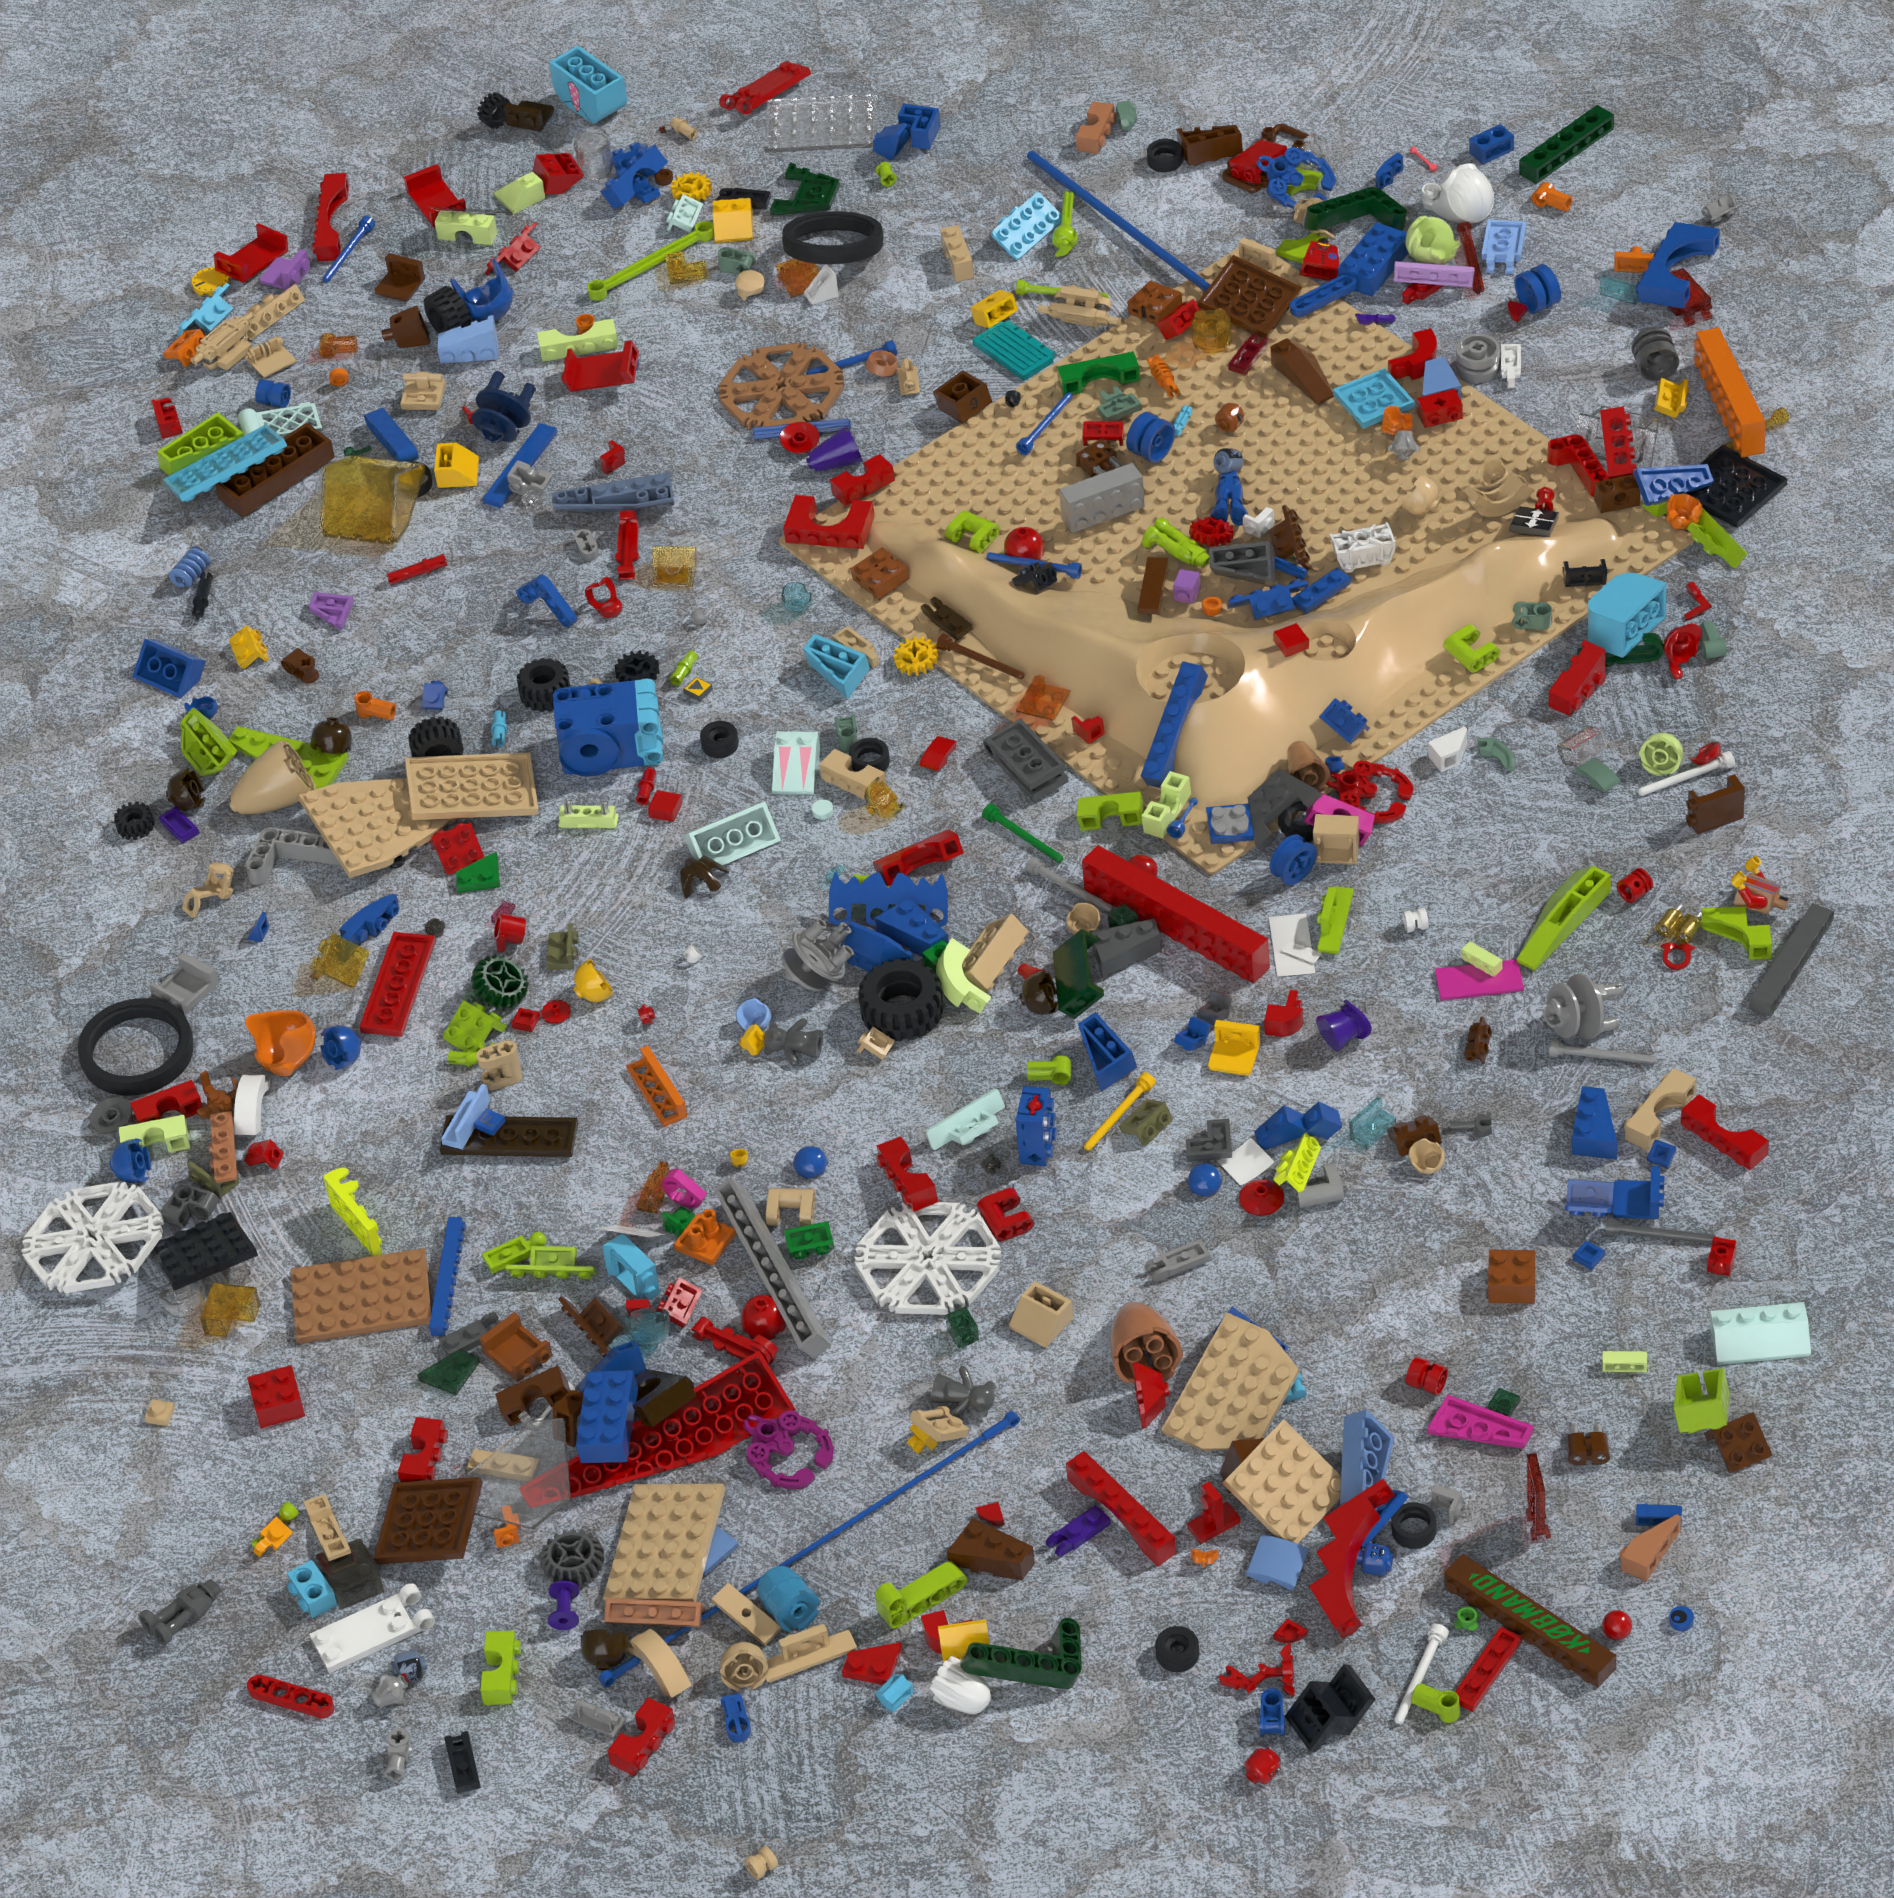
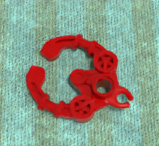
M1364 760L1357 761L1353 765L1352 770L1344 771L1341 774L1330 773V778L1333 777L1336 781L1330 782L1328 780L1326 783L1327 786L1336 789L1339 801L1366 811L1367 807L1360 806V798L1372 799L1377 795V786L1369 782L1373 776L1381 778L1382 775L1391 777V781L1399 785L1397 795L1402 800H1411L1414 791L1411 781L1399 769H1391L1385 767L1384 764L1370 763ZM1394 802L1390 805L1388 811L1371 813L1375 815L1373 824L1390 823L1403 818L1407 806L1400 802Z

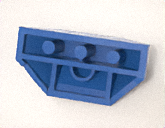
M853 921L844 922L847 926L843 931L850 927L851 933L841 942V946L847 945L854 952V955L846 961L850 965L860 967L871 973L872 968L877 965L881 966L886 961L893 962L894 959H901V961H906V959L913 960V954L910 951H905L901 945L888 936Z

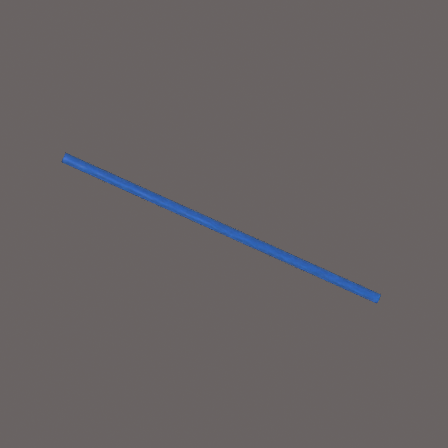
M1033 150L1028 152L1027 158L1206 292L1211 285L1036 152Z

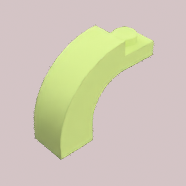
M952 938L939 957L936 966V974L940 979L942 992L956 1007H959L961 1002H963L970 1009L980 1014L991 996L966 979L962 970V963L970 950Z

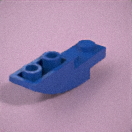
M391 894L372 902L354 914L340 927L341 938L334 945L338 961L345 963L355 953L360 944L367 939L368 935L376 938L386 928L390 920L400 910L397 895Z

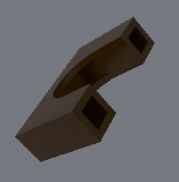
M646 1369L635 1377L638 1392L636 1403L632 1406L642 1424L653 1427L697 1395L693 1390L694 1384L688 1377Z

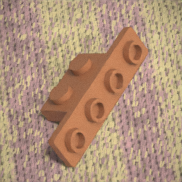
M231 1111L211 1114L212 1143H209L210 1155L213 1156V1159L210 1160L212 1173H214L215 1182L221 1183L237 1180L233 1114Z

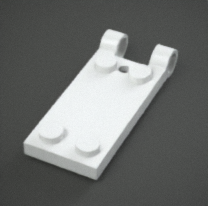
M407 1584L401 1588L398 1594L310 1633L311 1640L328 1673L330 1674L412 1635L432 1628L435 1624V1619L430 1610L422 1609L414 1615L413 1619H410L404 1608L420 1601L422 1595L415 1584Z

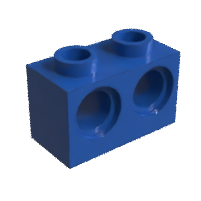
M1501 124L1469 138V153L1482 165L1514 150V135Z

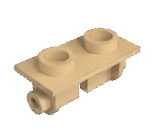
M905 358L901 362V368H897L900 394L911 395L920 393L917 366H913L912 361Z

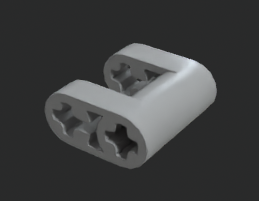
M1335 1163L1323 1165L1326 1183L1311 1186L1306 1184L1301 1193L1293 1188L1299 1209L1344 1200L1343 1186Z

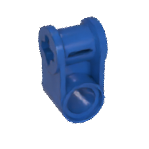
M1274 1688L1266 1689L1261 1694L1260 1737H1264L1265 1734L1285 1736L1282 1693Z

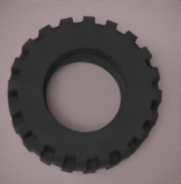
M894 959L893 962H883L881 966L877 965L872 968L871 973L868 972L859 985L860 1012L865 1026L869 1030L875 1027L891 1039H895V1041H902V1039L914 1040L916 1036L920 1038L926 1034L927 1030L930 1032L941 1019L944 1007L940 979L930 967H925V964L919 961L915 963L911 959H906V961ZM901 995L916 998L909 1003L901 1005L886 1002L893 997Z

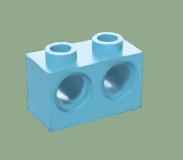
M312 1560L287 1573L289 1583L286 1585L292 1596L296 1595L298 1597L297 1601L303 1612L307 1611L312 1619L337 1606L334 1591Z

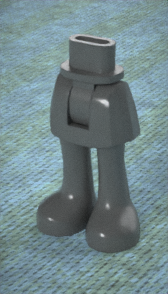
M209 1579L204 1584L199 1582L197 1585L193 1584L177 1593L176 1599L160 1613L153 1614L146 1609L138 1614V1618L150 1636H155L159 1644L166 1645L172 1640V1636L191 1618L199 1621L209 1610L212 1602L215 1601V1596L222 1592V1590L212 1579ZM180 1611H183V1612H181L177 1617H175L173 1620H171L170 1622H168V1621H169L171 1618H173L177 1613H179Z

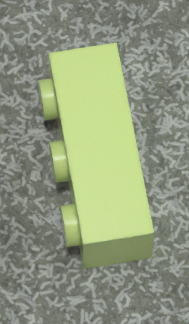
M1471 941L1461 949V958L1494 977L1502 970V959Z
M1603 1351L1602 1370L1603 1372H1647V1352Z

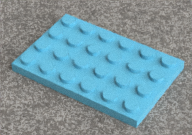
M265 424L165 477L163 481L182 502H187L194 499L196 494L211 490L214 487L213 485L218 482L224 483L228 481L233 474L247 471L250 465L264 462L266 460L265 457L281 453L287 444L278 433Z

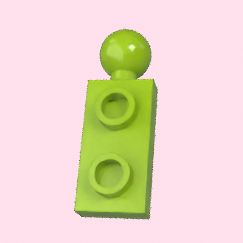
M541 1232L532 1233L527 1241L521 1235L482 1253V1259L490 1272L494 1274L505 1269V1265H514L529 1258L531 1246H545L547 1239Z

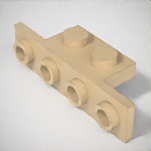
M293 284L281 294L272 295L270 293L262 298L263 301L261 303L254 304L248 308L254 314V318L248 322L250 329L247 331L248 340L255 338L305 301L296 284Z
M821 1624L780 1639L781 1654L766 1659L768 1663L766 1682H773L846 1655L851 1651H856L857 1646L849 1629L828 1637L825 1625Z

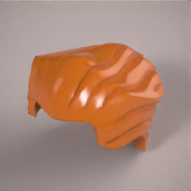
M1388 406L1385 408L1381 425L1382 432L1396 436V431H1411L1413 423L1410 413H1401L1398 406Z

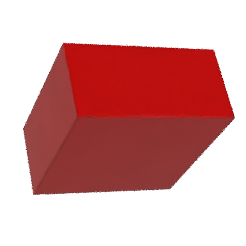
M1297 623L1274 631L1273 641L1285 657L1309 649V638Z
M656 790L648 807L649 818L674 822L683 804L681 794Z

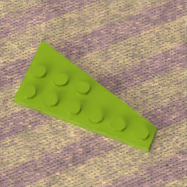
M240 726L236 727L228 739L237 751L255 759L278 741H287L302 759L301 762L307 774H311L316 789L333 784L349 759L348 752L339 754L323 753L322 748L316 747V750L312 749L310 743Z

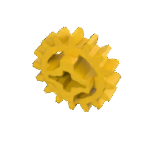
M692 171L689 174L682 173L683 176H676V180H672V185H670L672 197L679 201L684 194L700 202V199L706 200V196H710V191H712L710 178H706V174L700 176V172L693 174Z
M913 636L911 641L906 638L905 644L900 642L899 648L894 649L895 654L893 658L896 668L900 669L902 674L907 671L908 676L912 673L919 676V672L926 674V669L933 670V664L938 663L937 658L939 654L936 644H932L931 639L925 641L924 636L920 640L916 636Z

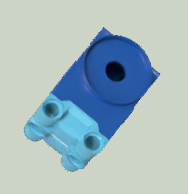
M642 679L557 689L553 693L559 760L565 774L586 777L598 776L614 769L658 765L663 761V733L660 723L658 698L656 697V686L653 680Z

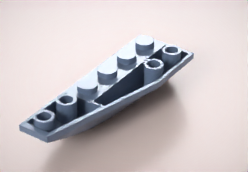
M669 472L551 493L553 509L577 512H617L675 503Z

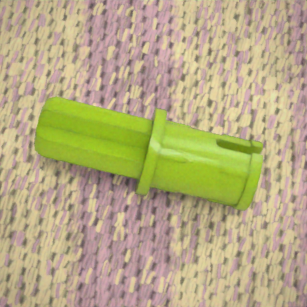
M690 650L684 659L677 663V668L669 677L673 685L680 686L687 674L691 673V667L698 658L697 653Z

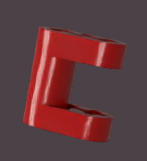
M1006 1188L985 1196L977 1203V1208L994 1238L1000 1242L1024 1234L1034 1226V1221L1027 1211H1021L1008 1217L1004 1215V1212L1016 1208L1020 1203L1021 1199L1014 1188Z

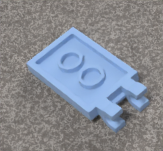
M1487 221L1482 249V260H1486L1487 263L1486 273H1494L1495 262L1506 263L1505 274L1514 273V263L1521 262L1526 221Z

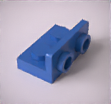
M1335 698L1320 714L1319 718L1349 744H1352L1364 729L1366 731L1370 729L1366 724L1368 720L1359 712L1355 715L1350 711L1353 707L1344 699L1340 702Z

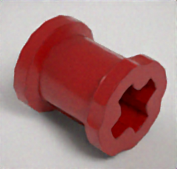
M1548 487L1538 489L1536 494L1538 501L1535 504V509L1553 511L1552 500L1555 498L1554 491Z

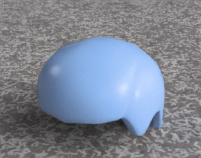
M756 998L744 1001L736 1011L737 1022L745 1031L753 1024H757L763 1031L769 1025L772 1018L767 1005Z

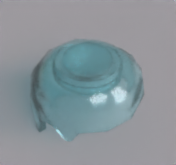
M787 583L782 587L781 601L787 610L799 613L806 611L811 606L812 594L806 591L805 585L802 583Z

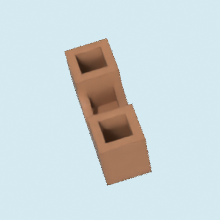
M1092 101L1087 112L1088 125L1080 126L1076 135L1077 151L1099 154L1101 148L1105 146L1107 135L1111 133L1112 124L1116 123L1117 113L1114 112V104Z

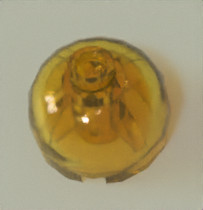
M876 777L866 787L864 799L867 805L865 809L872 816L876 814L880 818L888 819L899 814L905 808L902 803L899 805L896 801L898 797L883 780L880 782L879 777Z

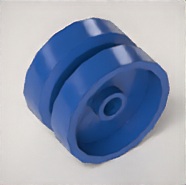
M1540 264L1531 268L1530 271L1527 270L1516 275L1514 287L1521 304L1527 305L1529 313L1535 314L1544 310L1545 307H1550L1560 302L1561 289L1559 282L1547 265Z
M1143 412L1133 421L1129 428L1126 439L1127 449L1137 456H1142L1152 463H1157L1168 454L1173 445L1175 426L1165 419H1160L1151 412Z

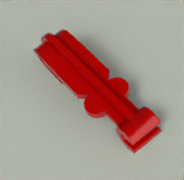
M634 510L620 511L618 553L615 554V560L620 563L617 566L618 580L635 579L633 562L639 559V553L637 552L639 526Z
M701 1317L691 1329L694 1332L692 1335L694 1339L698 1341H703L704 1338L713 1342L715 1350L722 1351L726 1348L728 1354L741 1360L760 1350L764 1359L770 1365L774 1362L778 1352V1348L774 1343L765 1337L757 1335L756 1338L750 1340L740 1334L734 1335V1331L731 1328L720 1330L713 1327V1323L706 1317Z

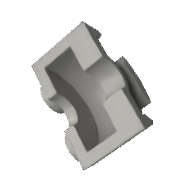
M517 460L507 475L508 482L510 483L509 489L514 493H520L535 500L542 494L552 479L553 474L542 469L538 472L534 471L529 464Z

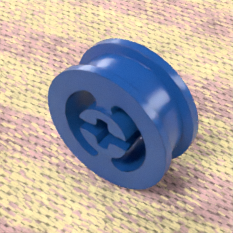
M1300 835L1287 837L1279 844L1271 857L1270 872L1276 877H1281L1282 881L1287 885L1297 884L1313 868L1317 857L1316 847L1311 843H1305L1304 838Z

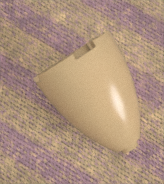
M280 740L268 748L242 774L230 796L231 801L229 805L235 813L260 814L283 809L298 803L299 794L316 789L311 774H307L301 762L302 759L287 741L282 742Z

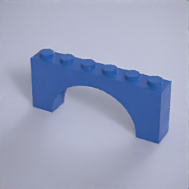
M1674 222L1671 229H1668L1666 238L1662 239L1659 250L1655 251L1654 259L1650 260L1647 271L1643 272L1641 281H1638L1636 285L1639 302L1684 308L1690 299V281L1677 278L1669 272V269L1675 263L1688 257L1714 255L1720 245V229Z

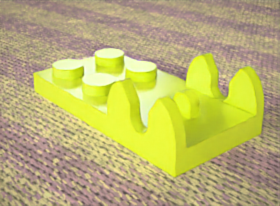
M338 1168L323 1175L331 1207L371 1256L382 1255L380 1248L382 1241L377 1234L379 1230L378 1225L374 1219L367 1217L364 1206H358L354 1201L355 1195L353 1193L359 1187L358 1181L340 1183L349 1174L347 1168Z

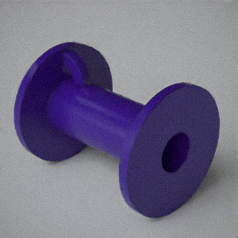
M571 1581L552 1583L548 1588V1593L553 1599H556V1611L548 1616V1624L557 1630L573 1629L578 1625L579 1617L574 1611H571V1600L579 1595V1587Z

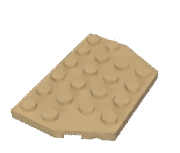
M1226 1313L1161 1431L1167 1436L1202 1451H1228L1232 1441L1264 1438L1300 1373L1299 1369L1268 1330L1230 1313Z

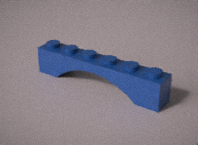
M1184 661L1181 663L1141 773L1142 779L1148 786L1161 788V784L1168 773L1174 771L1176 749L1182 727L1191 707L1202 694L1208 677L1202 665Z

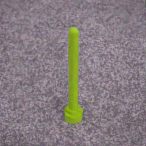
M1019 279L1016 284V295L1022 296L1029 294V292L1056 295L1057 291L1061 290V288L1030 285L1026 280ZM1100 292L1101 297L1109 298L1107 293Z

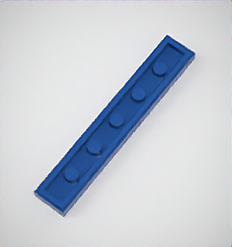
M538 424L483 497L484 504L499 508L504 505L513 493L509 489L508 473L517 460L532 467L558 433L556 427Z

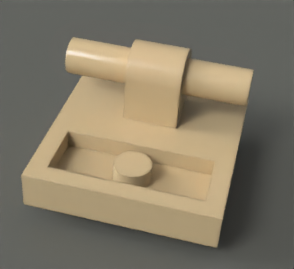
M426 371L404 373L403 380L406 381L400 403L401 410H440L446 388V380L443 378V374H430V372Z

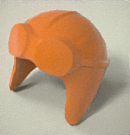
M277 1010L251 1014L245 1019L246 1028L255 1041L256 1051L254 1056L267 1071H271L278 1076H290L294 1070L300 1068L310 1057L315 1045L316 1029L312 1020L303 1012Z

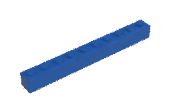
M448 1217L429 1325L431 1336H445L446 1330L449 1329L448 1319L451 1318L450 1308L453 1306L452 1297L455 1294L454 1286H456V1275H458L457 1265L460 1264L459 1253H462L461 1242H464L463 1231L466 1230V1223H463L462 1217Z

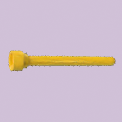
M1143 1072L1137 1078L1136 1087L1084 1144L1085 1150H1092L1143 1092L1150 1091L1156 1085V1080L1152 1075Z

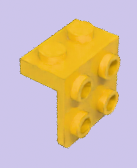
M1216 1020L1214 1025L1215 1043L1209 1059L1208 1069L1245 1076L1251 1075L1260 1047V1026Z

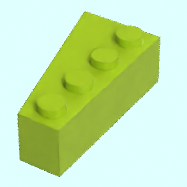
M217 412L158 450L159 468L166 474L171 475L243 437V432Z

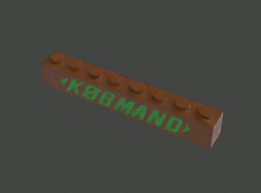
M1464 1554L1444 1572V1586L1450 1593L1457 1594L1467 1604L1484 1612L1488 1618L1495 1619L1501 1623L1505 1629L1522 1636V1639L1527 1644L1534 1645L1545 1656L1552 1657L1561 1663L1565 1669L1578 1674L1586 1683H1591L1598 1688L1616 1670V1654Z

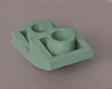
M1593 757L1575 766L1576 774L1588 778L1591 787L1603 792L1611 790L1613 786L1621 782L1620 778L1611 769Z

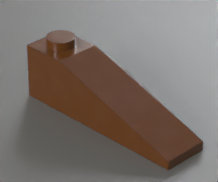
M1286 338L1270 346L1271 364L1317 405L1334 397L1333 391L1315 355L1304 345Z

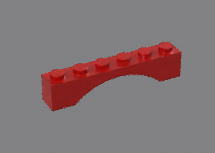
M347 173L324 174L323 182H320L322 194H319L320 206H317L318 218L315 219L317 230H314L315 242L312 243V252L316 254L317 261H335L341 253L339 233L332 228L330 222L338 207L348 199L349 183Z
M1085 1451L1066 1462L1067 1480L1081 1494L1096 1499L1108 1508L1129 1531L1142 1552L1156 1566H1160L1176 1554L1175 1536Z

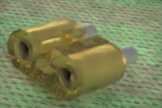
M1678 903L1674 908H1670L1664 913L1655 928L1659 935L1669 939L1673 935L1675 936V941L1687 944L1701 927V911H1697L1694 916L1688 913L1685 917L1681 916L1683 906Z

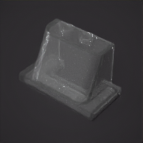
M1601 406L1591 415L1584 413L1578 415L1575 434L1584 437L1597 459L1606 461L1600 410L1611 407ZM1625 411L1626 414L1630 413L1631 425L1628 426V430H1632L1634 442H1630V447H1634L1636 459H1632L1633 464L1636 463L1637 468L1652 467L1659 418Z

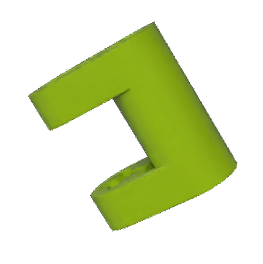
M963 510L947 526L945 538L956 543L967 532L973 533L974 535L970 540L969 547L975 552L982 553L997 538L1000 527L994 522Z
M1472 624L1466 625L1451 634L1443 643V648L1471 673H1475L1491 664L1500 655V649L1492 642L1483 645L1477 650H1473L1470 647L1480 636V631Z

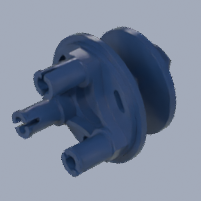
M499 371L493 373L488 385L484 390L478 392L476 404L479 409L475 410L472 415V422L481 431V436L484 440L490 443H499L500 441L510 442L516 439L518 435L517 428L526 427L531 420L528 409L531 405L529 402L536 391L533 384L525 383L520 396L518 394L514 396L513 392L508 393L499 390L505 375Z

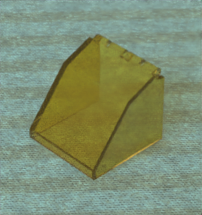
M349 455L322 466L319 529H322L323 536L329 538H338L340 536V539L354 541L359 538V541L376 543L378 540L379 544L393 545L394 542L398 543L409 526L424 476L425 464Z

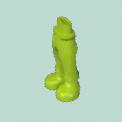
M1163 517L1158 518L1154 526L1150 525L1143 535L1141 544L1147 549L1152 548L1157 543L1158 546L1164 548L1170 555L1180 561L1191 564L1193 567L1199 566L1203 569L1210 563L1209 555L1206 554L1207 551L1204 548L1200 547L1195 540H1192L1174 526H1170V522Z

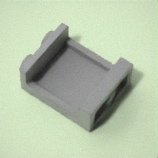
M183 952L178 956L180 966L160 985L152 982L149 987L152 999L161 1000L175 1006L185 1016L219 982L214 968Z

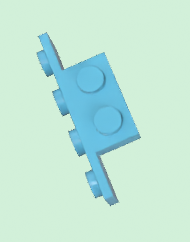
M226 283L223 287L218 286L213 292L214 296L212 298L207 297L201 304L202 307L200 309L196 308L191 313L190 319L188 321L185 319L179 325L180 331L177 336L179 337L186 330H189L195 323L208 334L213 331L233 310V307L222 299L230 285Z

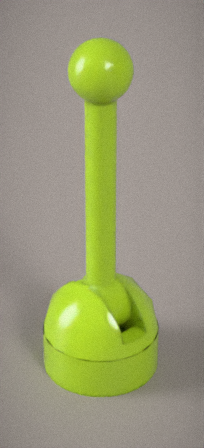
M288 1501L281 1505L279 1509V1519L281 1521L290 1522L299 1515L298 1510ZM262 1538L253 1539L251 1545L255 1547Z

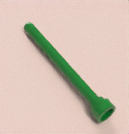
M990 803L984 808L982 817L988 822H998L1058 863L1063 861L1064 858L1061 854L1002 816L997 806Z

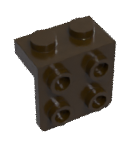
M526 100L520 101L518 105L507 103L504 107L506 123L508 126L541 132L553 114L554 106Z

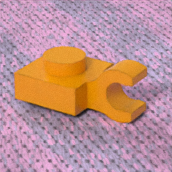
M275 1517L259 1533L262 1540L256 1544L253 1552L258 1557H261L270 1546L276 1551L292 1536L293 1532L279 1518Z

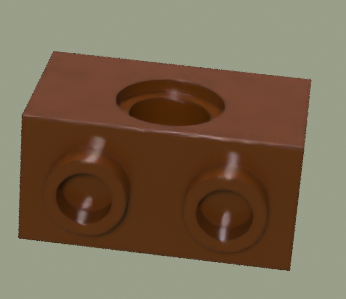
M1634 474L1595 482L1594 501L1601 513L1640 506L1641 492Z

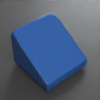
M262 912L255 922L248 940L263 941L269 929L265 912Z

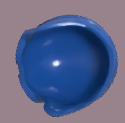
M494 258L492 259V265L496 278L487 281L483 286L464 292L455 279L451 278L450 281L453 289L465 302L470 318L478 322L487 320L488 316L491 315L494 316V321H499L511 307L514 291Z

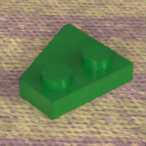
M497 852L456 871L458 893L500 887Z

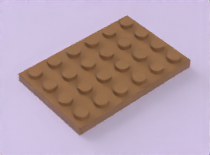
M425 1248L291 1269L297 1344L430 1323L432 1308Z

